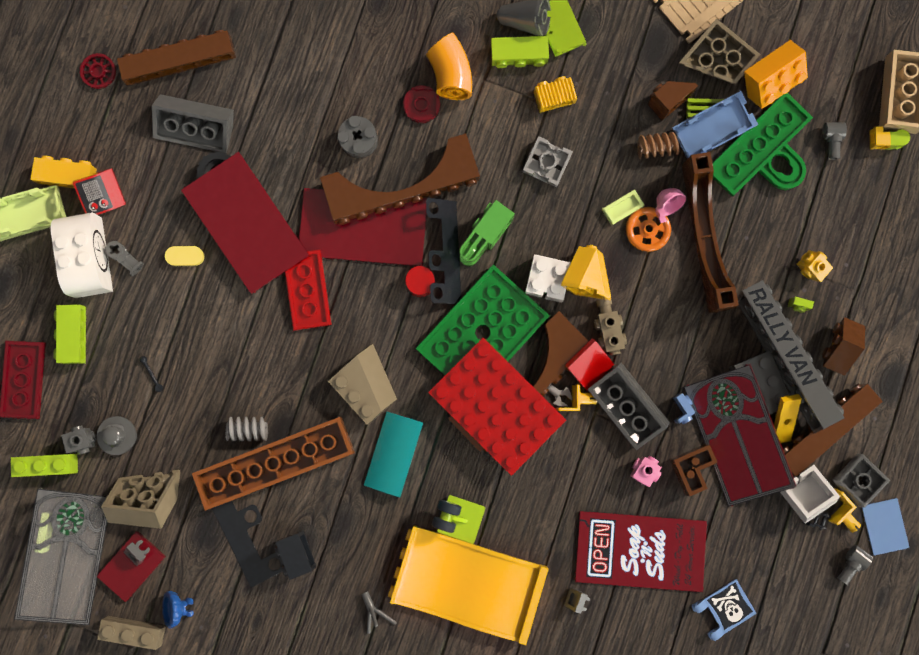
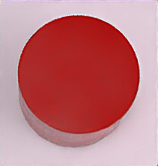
M424 266L412 268L406 275V285L409 292L416 297H425L430 294V285L435 283L432 271Z

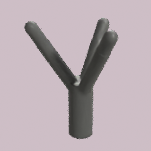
M368 591L361 594L368 610L367 634L371 633V618L374 626H378L374 611L392 624H397L395 620L374 606Z

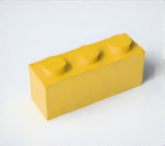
M50 156L34 157L31 180L37 184L74 188L72 183L74 180L91 176L93 173H96L97 169L91 165V162L83 160L75 163L67 158H60L59 161L53 160L54 158Z

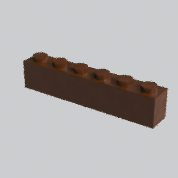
M217 30L211 35H198L195 39L179 40L176 44H163L156 49H144L137 54H125L121 58H117L122 81L129 86L236 58L228 31Z
M856 384L850 389L851 393L847 397L843 396L836 401V404L838 403L844 411V419L815 434L808 425V430L804 434L800 433L792 440L794 443L789 447L785 446L782 448L793 477H797L883 402L868 384Z

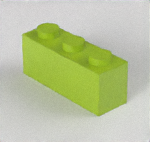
M548 36L491 38L492 66L497 68H505L507 65H515V67H525L526 65L541 67L548 64Z
M56 305V310L54 311V320L56 321V329L54 330V339L56 341L54 359L56 363L86 364V307L82 305Z
M77 454L11 457V477L78 473Z

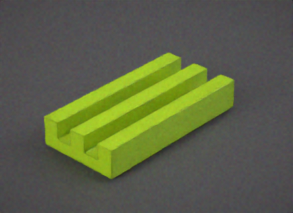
M688 98L686 119L698 114L691 113V111H704L711 107L691 106V104L715 105L725 99Z

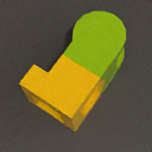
M874 127L870 130V149H900L910 141V134L903 129L896 132H883V127Z

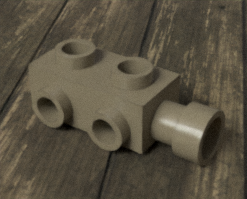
M597 299V307L600 308L601 313L596 315L597 319L594 320L596 331L599 330L601 338H598V344L604 352H609V356L620 354V349H625L627 344L626 335L621 330V326H623L621 314L618 315V311L612 312L611 299ZM609 318L613 320L611 326L607 324ZM612 337H615L617 339V343L615 345L611 343Z

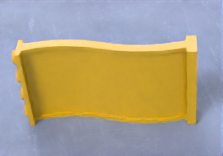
M415 525L413 529H408L405 539L409 541L408 546L402 549L400 559L403 562L401 567L397 566L394 575L397 582L395 586L391 585L388 597L391 598V604L416 609L491 635L516 641L523 645L527 644L549 569L547 566L499 553Z

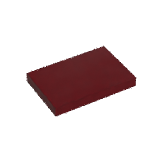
M136 531L97 577L124 602H127L166 556L141 533ZM139 540H142L143 543L139 546V549L144 551L149 547L150 550L145 555L144 561L139 566H136L126 556L124 551L132 542L136 545Z

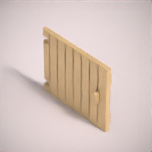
M661 0L663 4L660 5L659 9L681 35L686 32L689 33L690 36L685 40L690 44L703 34L716 19L720 20L744 0Z

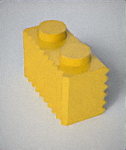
M559 77L551 83L544 81L538 83L534 88L539 113L575 104L577 101L571 77Z

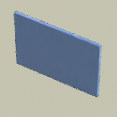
M897 498L868 504L865 508L862 507L873 555L909 548Z

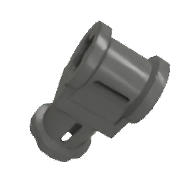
M111 241L107 244L106 254L127 268L131 276H134L142 269L144 263L137 261L121 243ZM115 248L118 249V254L113 251Z

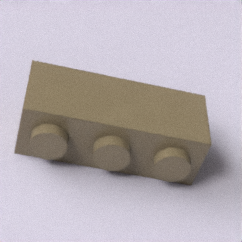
M107 616L101 620L97 640L157 650L162 646L166 626Z

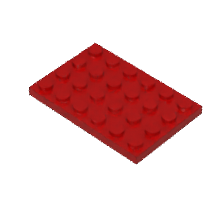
M484 338L428 392L511 476L566 421Z

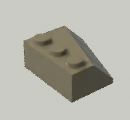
M716 19L679 64L735 85L744 75V71L750 68L761 54Z
M373 344L354 357L328 381L367 425L397 400Z
M172 470L171 474L158 472L154 476L149 477L136 475L118 478L101 506L108 523L161 529L178 498L180 470Z

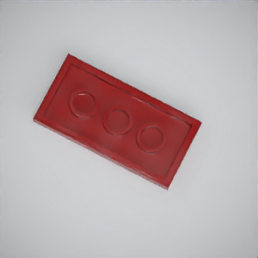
M321 250L307 251L309 254L307 258L285 272L293 331L332 325Z

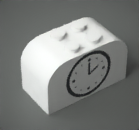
M86 213L53 219L51 222L52 244L57 277L64 294L79 298L113 292L108 255L105 251L106 241L102 218L95 213Z

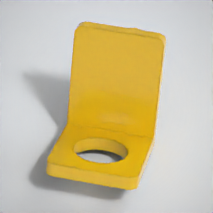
M572 385V408L555 409L557 411H580V404L596 405L597 400L590 399L594 398L591 393H581L580 385Z
M834 488L840 496L839 499L844 504L828 520L836 525L843 522L850 532H856L855 526L860 528L861 524L851 513L857 507L844 492Z

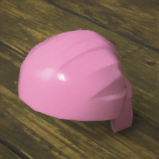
M669 188L662 190L656 198V214L660 222H667L665 216L673 214L686 202V196L679 189Z

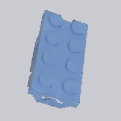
M741 91L672 127L687 159L693 154L706 153L758 125L753 113L748 114L744 106L747 102Z

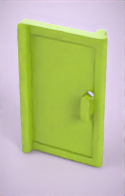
M549 1L551 11H547V17L551 18L546 36H548V42L555 57L581 45L586 46V40L568 1Z

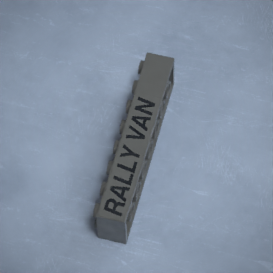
M762 280L744 289L738 295L739 307L764 350L771 352L782 380L790 394H799L802 398L799 409L815 434L844 419V411L834 401V395L830 387L824 384L822 380L823 375L820 370L815 369L812 364L813 359L809 352H805L802 347L801 338L793 332L792 323L783 315L781 304L775 301L771 295L772 290L770 286Z

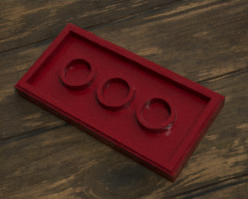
M5 341L0 417L40 419L46 343Z

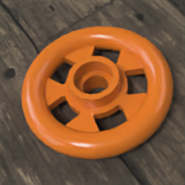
M644 207L633 212L626 223V235L629 242L635 248L645 252L661 249L668 242L671 235V225L668 217L665 216L667 222L657 226L652 221L655 217L658 218L656 208ZM646 215L648 220L641 223L639 217ZM646 226H650L652 231L647 232ZM633 227H639L640 235H634ZM658 230L663 232L661 239L655 237ZM643 238L651 239L650 244L642 243Z

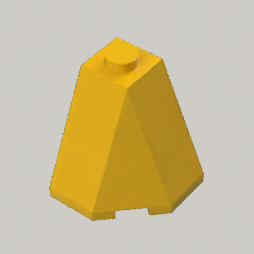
M593 245L579 246L561 286L574 295L610 300L611 294L603 253Z

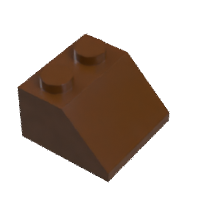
M668 81L664 85L660 83L649 96L651 99L648 102V106L663 121L691 97L698 85L696 83Z

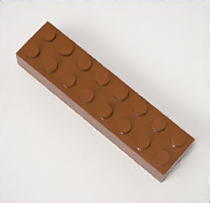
M338 417L194 472L192 476L206 511L355 454L343 419Z

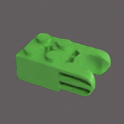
M497 200L493 204L489 203L483 211L484 217L482 219L478 218L472 226L473 232L460 248V261L465 266L475 265L487 248L491 251L513 221L515 213Z

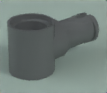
M825 122L823 125V138L827 139V143H829V160L841 159L840 142H842V139H845L847 133L845 122Z
M857 545L852 546L845 557L847 565L837 578L848 585L857 571H864L870 566L873 557Z

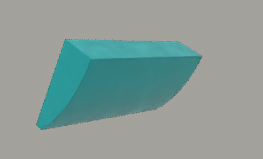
M386 412L364 486L401 497L423 422Z

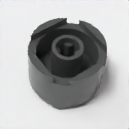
M351 116L341 124L338 131V140L343 150L349 156L363 158L375 151L378 145V135L375 127L368 119L360 116ZM361 135L362 139H355V136Z

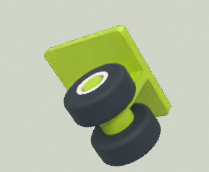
M452 495L448 496L447 501L439 500L437 509L442 511L440 518H433L432 527L437 528L438 533L474 544L484 515L485 506Z

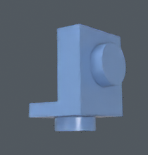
M681 393L673 397L683 413L674 420L675 423L685 424L692 420L691 416L695 414V411L691 406L693 403L688 395L684 396Z

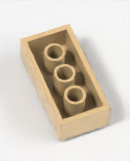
M893 50L885 57L879 127H883V130L896 132L903 129L911 134L919 132L918 52Z

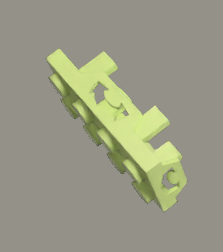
M54 185L43 189L34 188L2 197V199L0 198V241L50 228L53 219L66 217L59 187Z

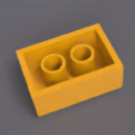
M789 40L745 70L748 98L763 109L783 94L789 92L790 89L802 83L808 78L806 51L792 40Z

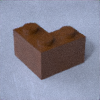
M846 317L840 323L837 322L832 331L834 333L832 345L829 348L826 347L822 354V358H824L823 366L844 376L865 349V326Z
M704 444L669 459L686 496H692L708 489L700 470L718 463L710 445Z

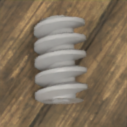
M229 417L226 424L227 441L230 437L232 441H236L237 438L240 441H244L245 437L248 441H252L253 436L255 441H259L261 437L263 441L267 440L268 424L264 422L263 417H260L259 422L256 421L255 417L252 418L251 422H249L248 417H245L243 422H241L240 417H237L236 422H233L232 417Z

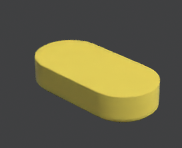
M173 246L165 252V260L172 266H198L204 260V253L196 246Z

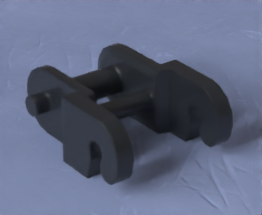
M820 513L815 517L814 522L806 523V525L814 528L815 526L820 527L819 530H826L827 528L824 527L827 518L831 517L828 516V513ZM819 515H822L823 519L821 521V524H816Z

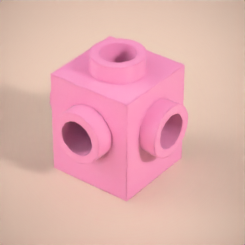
M642 456L641 459L637 458L632 466L634 470L630 476L643 485L650 487L653 481L657 482L661 476L660 470L662 467L657 465L659 461L655 458Z

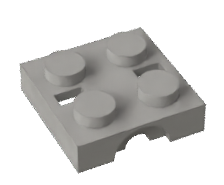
M538 136L525 164L523 173L557 187L573 151L564 147L554 146L548 140ZM533 155L539 156V161L533 159ZM556 165H559V166H561V167H563V168H562V170L560 171V170H558V169H556V168H554V167H555Z

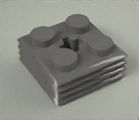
M856 454L835 476L833 482L859 507L865 508L890 480L864 454ZM859 477H863V479H862V482H864L863 484H859V483H858V482H859V480H858Z

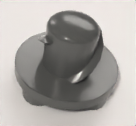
M114 416L104 420L97 431V442L100 448L111 455H121L128 452L137 440V433L133 423L121 416Z

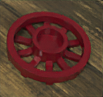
M100 53L92 54L81 63L80 76L89 87L104 89L114 81L116 67L108 56ZM101 57L100 63H97L96 58ZM93 59L94 63L92 65L88 64ZM104 59L108 60L109 62L103 66ZM85 65L89 67V71H84ZM112 66V70H106L107 67ZM106 73H112L111 77L107 76ZM84 74H91V76L86 79ZM103 77L108 79V81L104 83ZM95 78L93 84L89 83V81ZM98 79L101 81L100 85H97Z

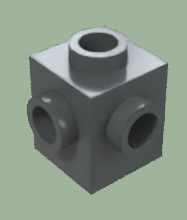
M82 425L71 428V432L61 435L66 454L77 452L78 455L90 452L89 448L95 447L94 442L96 438L94 432L90 428H83Z

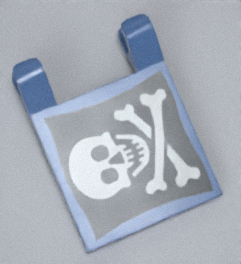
M734 579L692 605L694 612L701 613L708 607L719 626L708 632L709 638L713 641L718 640L725 633L757 614L737 579Z

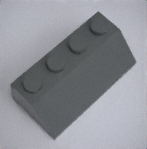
M160 94L152 104L153 138L227 153L233 129L234 110Z
M622 362L588 388L589 392L636 450L664 431L670 423Z

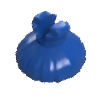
M167 591L164 594L162 614L167 628L171 629L178 625L182 616H193V610H186L185 608L187 605L193 604L192 598H186L181 601L179 596L173 591Z

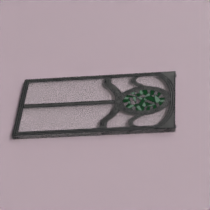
M43 488L37 489L14 620L89 625L107 519L101 506L107 496Z

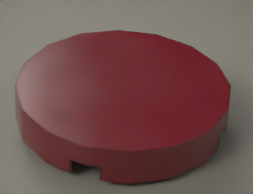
M424 85L415 86L404 96V112L413 122L428 123L435 119L439 113V96L431 87Z

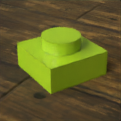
M793 297L790 298L788 306L794 307V311L805 313V311L813 308L814 301Z

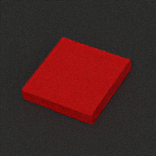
M591 339L565 366L581 386L588 391V388L614 366V363L594 339Z

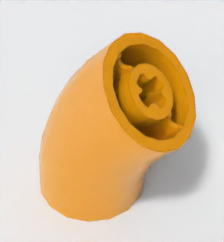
M450 33L433 45L426 53V57L430 61L436 76L437 94L450 100H466L472 97L470 65L460 41L454 33Z

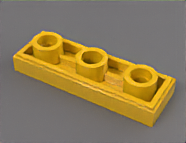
M799 394L786 395L780 398L774 422V428L780 443L791 441L802 400Z

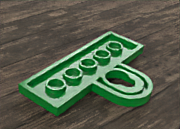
M788 92L783 94L756 120L757 126L744 132L713 162V179L732 197L758 171L778 189L790 190L797 187L805 178L806 165L803 159L787 143L813 117ZM774 156L785 158L792 168L791 175L787 176L782 172L775 171L771 165L772 158Z

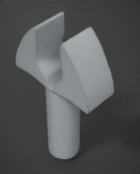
M552 384L547 387L548 392L555 396L554 405L568 406L561 401L559 395H565L572 401L571 393L567 387L564 390H558Z

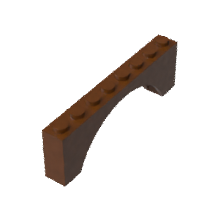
M462 134L448 139L447 147L440 163L429 176L403 190L392 192L367 190L351 183L339 172L322 176L320 179L334 224L344 225L349 223L351 219H364L368 217V214L374 212L375 214H381L390 207L397 209L410 201L417 203L427 196H430V198L437 197L443 191L453 192L463 185H466V187L473 186L479 181L480 174L467 134Z
M711 153L693 154L684 162L682 170L708 312L727 311L739 306L735 285L725 270L715 232L712 208L714 169Z
M560 311L544 325L547 336V357L543 371L533 386L542 396L549 391L547 387L551 383L555 385L562 379L561 373L565 369L569 372L565 364L589 342ZM452 416L448 418L480 452L482 450L486 452Z

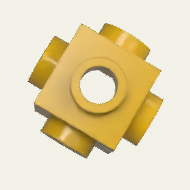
M808 250L797 263L803 276L818 282H822L833 269L826 260V255L820 251Z

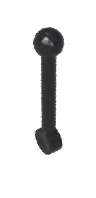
M141 356L139 360L144 364L152 378L155 390L161 392L163 386L155 378L147 363V358Z

